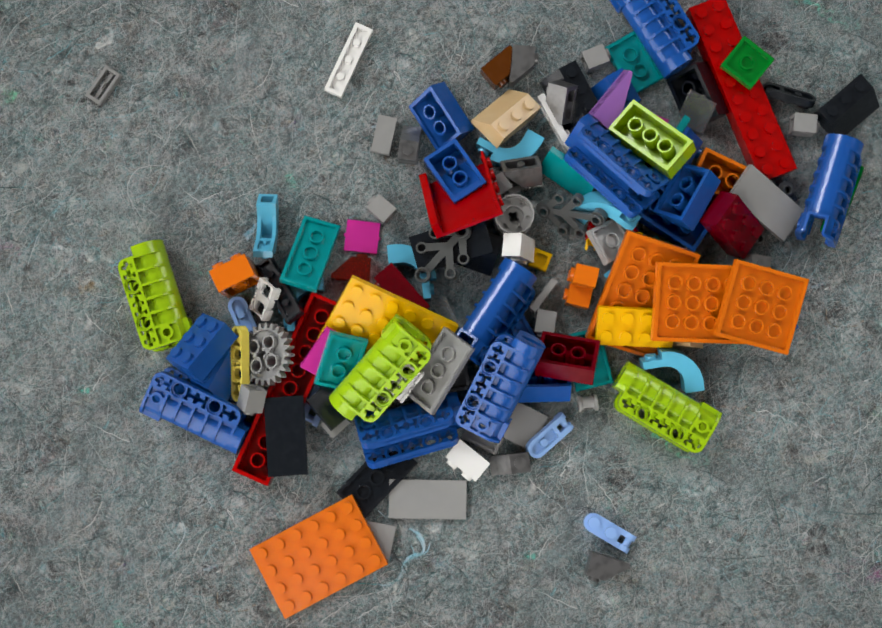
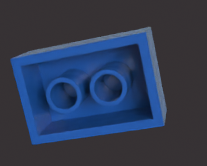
M202 313L192 327L183 335L178 344L172 348L166 359L179 372L202 383L238 336L225 322Z

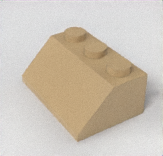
M509 89L473 118L471 123L496 148H499L531 121L541 106L528 93Z

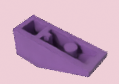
M623 70L589 112L600 122L604 129H608L623 112L633 74L631 70Z

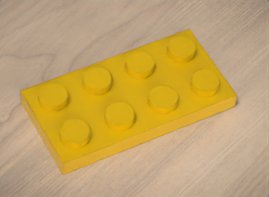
M598 305L594 340H600V345L672 348L673 342L650 340L653 308Z

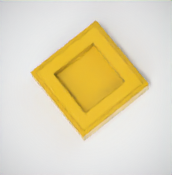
M535 248L534 263L530 262L528 266L546 272L553 254Z

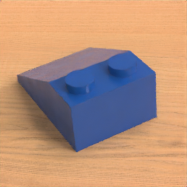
M456 138L424 158L428 170L454 204L487 183Z

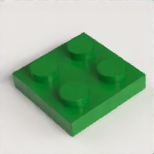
M744 36L720 65V68L750 90L771 65L774 58Z

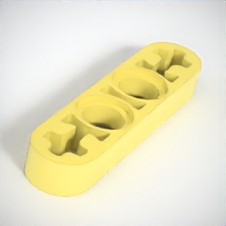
M234 326L232 328V331L238 336L231 345V396L235 402L238 401L241 384H250L249 331L246 326Z

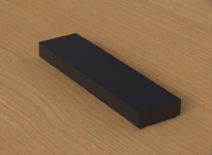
M273 257L263 259L257 264L256 268L260 276L267 277L268 281L275 288L281 289L279 298L275 300V303L285 322L291 325L305 313L290 286L279 282L282 271Z

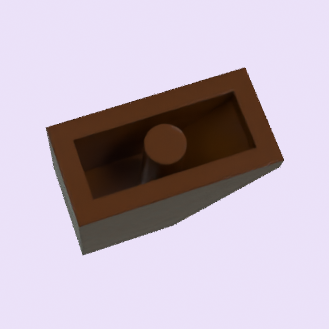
M511 45L481 68L480 74L494 90L498 87L500 89L509 82L512 57Z

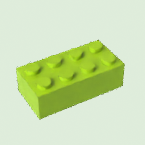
M634 99L608 128L613 137L621 140V144L627 149H631L635 155L670 180L696 151L693 140Z

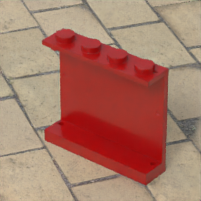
M483 151L480 152L483 164L477 165L476 168L487 183L456 204L452 202L437 181L431 183L426 173L419 175L430 226L437 239L503 214L501 206L504 205L501 194H497L500 193V188L497 181L494 182L497 178L494 170L491 169L493 165L490 157L486 158Z

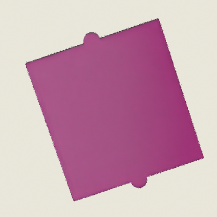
M347 219L346 233H344V251L377 254L378 241L381 240L379 237L381 223Z

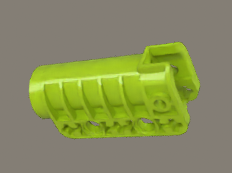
M157 239L142 242L130 247L133 256L122 259L118 264V271L142 346L148 350L161 352L174 348L183 335L192 327L193 323L192 319L186 315L163 240ZM127 262L128 266L126 267V270H123V267H125V263Z
M396 314L383 328L381 337L330 394L329 400L333 407L350 421L356 415L366 422L376 421L430 360L432 346L430 338L404 317ZM406 364H410L411 366L414 367L415 370H414V372H412L413 370L410 369L409 367H405L404 369H403V367H404ZM398 372L404 377L400 380L399 384L396 382L400 378V375L397 374ZM366 410H368V411H374V415H375V416H373V415L367 416V415H366V414H367V411H366Z
M630 361L625 363L611 386L618 391L613 402V406L618 412L685 452H701L722 416V413L704 402L698 403ZM623 399L626 400V401H625V404H627L628 406H631V405H634V406H633L632 408H631V407H626V408H625V407H623V406H624V403L622 402V400H623ZM640 409L644 411V417L642 419L639 417L638 414ZM651 419H652V420H656V419H657V420H659L658 423H659L660 425L665 426V424H666L667 426H666L665 428H664V427L659 428V427H658V424H657L656 422H654V421L649 422V421H650ZM674 429H676V431H677V437H676V438L673 437V430H674ZM685 440H692L691 443H689L688 441L684 443Z

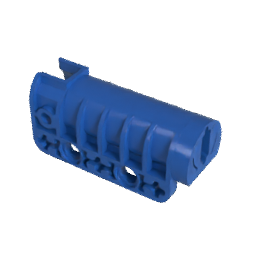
M609 0L618 14L623 13L664 79L672 77L689 65L693 59L690 54L699 42V34L677 0ZM672 4H673L674 7H673V9L671 10V8L669 7V5H672ZM678 19H682L684 21V27H682ZM689 37H694L693 43Z
M590 113L583 116L577 122L565 141V144L570 148L564 155L565 162L629 218H635L651 206L660 197L657 191L671 182V180L666 179L655 168L647 167L641 158L638 159L631 149H627L621 144V140L613 137L610 131L604 129L600 122Z
M831 133L825 135L821 148L822 154L818 158V167L813 174L814 180L809 187L810 193L805 200V209L801 213L794 232L796 239L805 241L807 235H810L814 219L819 218L825 220L821 232L822 237L826 238L825 244L828 247L836 248L862 164L861 153L864 144L860 140L843 134Z
M504 258L497 268L499 272L495 278L490 279L491 284L488 289L482 291L483 297L479 303H474L475 309L470 316L467 315L465 317L467 321L464 326L458 328L455 332L456 335L475 348L469 359L479 368L491 344L500 334L512 333L535 297L536 292L532 286L537 280L536 276L508 258Z
M520 330L516 337L508 333L500 334L489 347L456 415L457 424L485 440L500 443L512 421L511 416L546 348L545 344L535 336ZM478 388H481L480 394L475 392ZM474 400L477 401L475 406L472 405ZM465 415L469 420L463 422L462 416Z
M169 366L164 371H160L153 376L139 409L140 413L157 421L164 419L236 455L240 452L252 424L245 421L247 415L237 406V402L232 403L234 401L232 396L226 401L186 381L185 379L191 380V377L179 372L174 366Z
M457 392L447 394L435 415H430L416 402L387 409L374 422H366L356 415L354 421L367 466L371 469H378L455 446L459 441L457 429L462 428L456 422V415L461 406ZM368 411L366 414L367 416H375L374 411ZM429 440L436 441L434 444H426ZM392 451L398 452L396 455L389 456V453Z

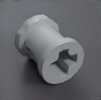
M597 394L589 397L577 396L578 412L582 413L583 410L592 409L599 411Z

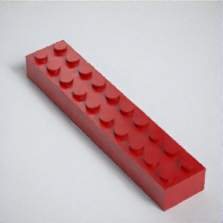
M708 0L688 8L685 14L699 34L697 47L703 61L708 62L729 113L726 116L747 166L752 164L770 181L793 172L797 169L760 79L748 90L720 68V65L742 39L727 1Z
M311 292L303 310L305 314L300 317L291 337L293 340L290 346L295 347L291 350V353L295 354V356L290 357V360L294 364L288 365L291 371H285L287 377L281 378V383L269 386L266 398L304 395L305 407L306 400L309 398L315 385V375L301 368L300 364L317 341L318 335L337 302ZM263 409L262 414L257 413L232 471L269 486L274 477H268L265 413Z

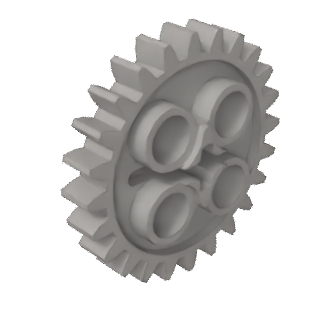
M265 323L259 324L258 327L253 326V332L249 331L250 382H255V385L275 386V383H281V378L287 377L285 371H291L288 365L294 364L290 357L295 356V354L291 353V350L295 347L290 346L293 339L287 338L289 332H284V327H279L278 324Z

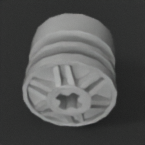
M520 194L504 196L502 198L504 205L501 206L503 214L493 218L496 231L501 236L504 233L526 234L534 221L535 211L532 203L528 198ZM514 215L517 216V217H516V221H515V220H513L512 222L509 221L510 216H511V217H513Z

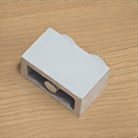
M504 233L502 256L515 261L521 266H526L530 262L534 263L535 240L523 233Z
M461 439L445 456L448 459L446 463L453 469L458 467L462 470L463 473L461 475L469 482L472 479L476 482L490 465L487 460Z

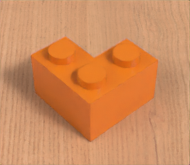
M577 263L569 269L567 281L570 282L568 289H564L562 297L565 300L564 305L585 310L589 308L600 268Z

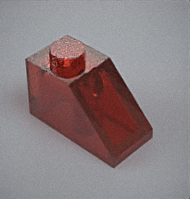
M357 254L356 257L352 256L331 274V279L349 281L351 276L355 275L370 282L372 259L368 258L367 254Z

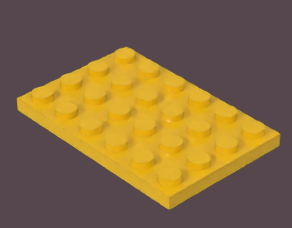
M352 275L318 338L326 326L337 332L368 339L366 354L381 337L383 328L396 314L404 317L428 336L432 345L443 327H447L455 333L458 329V323Z

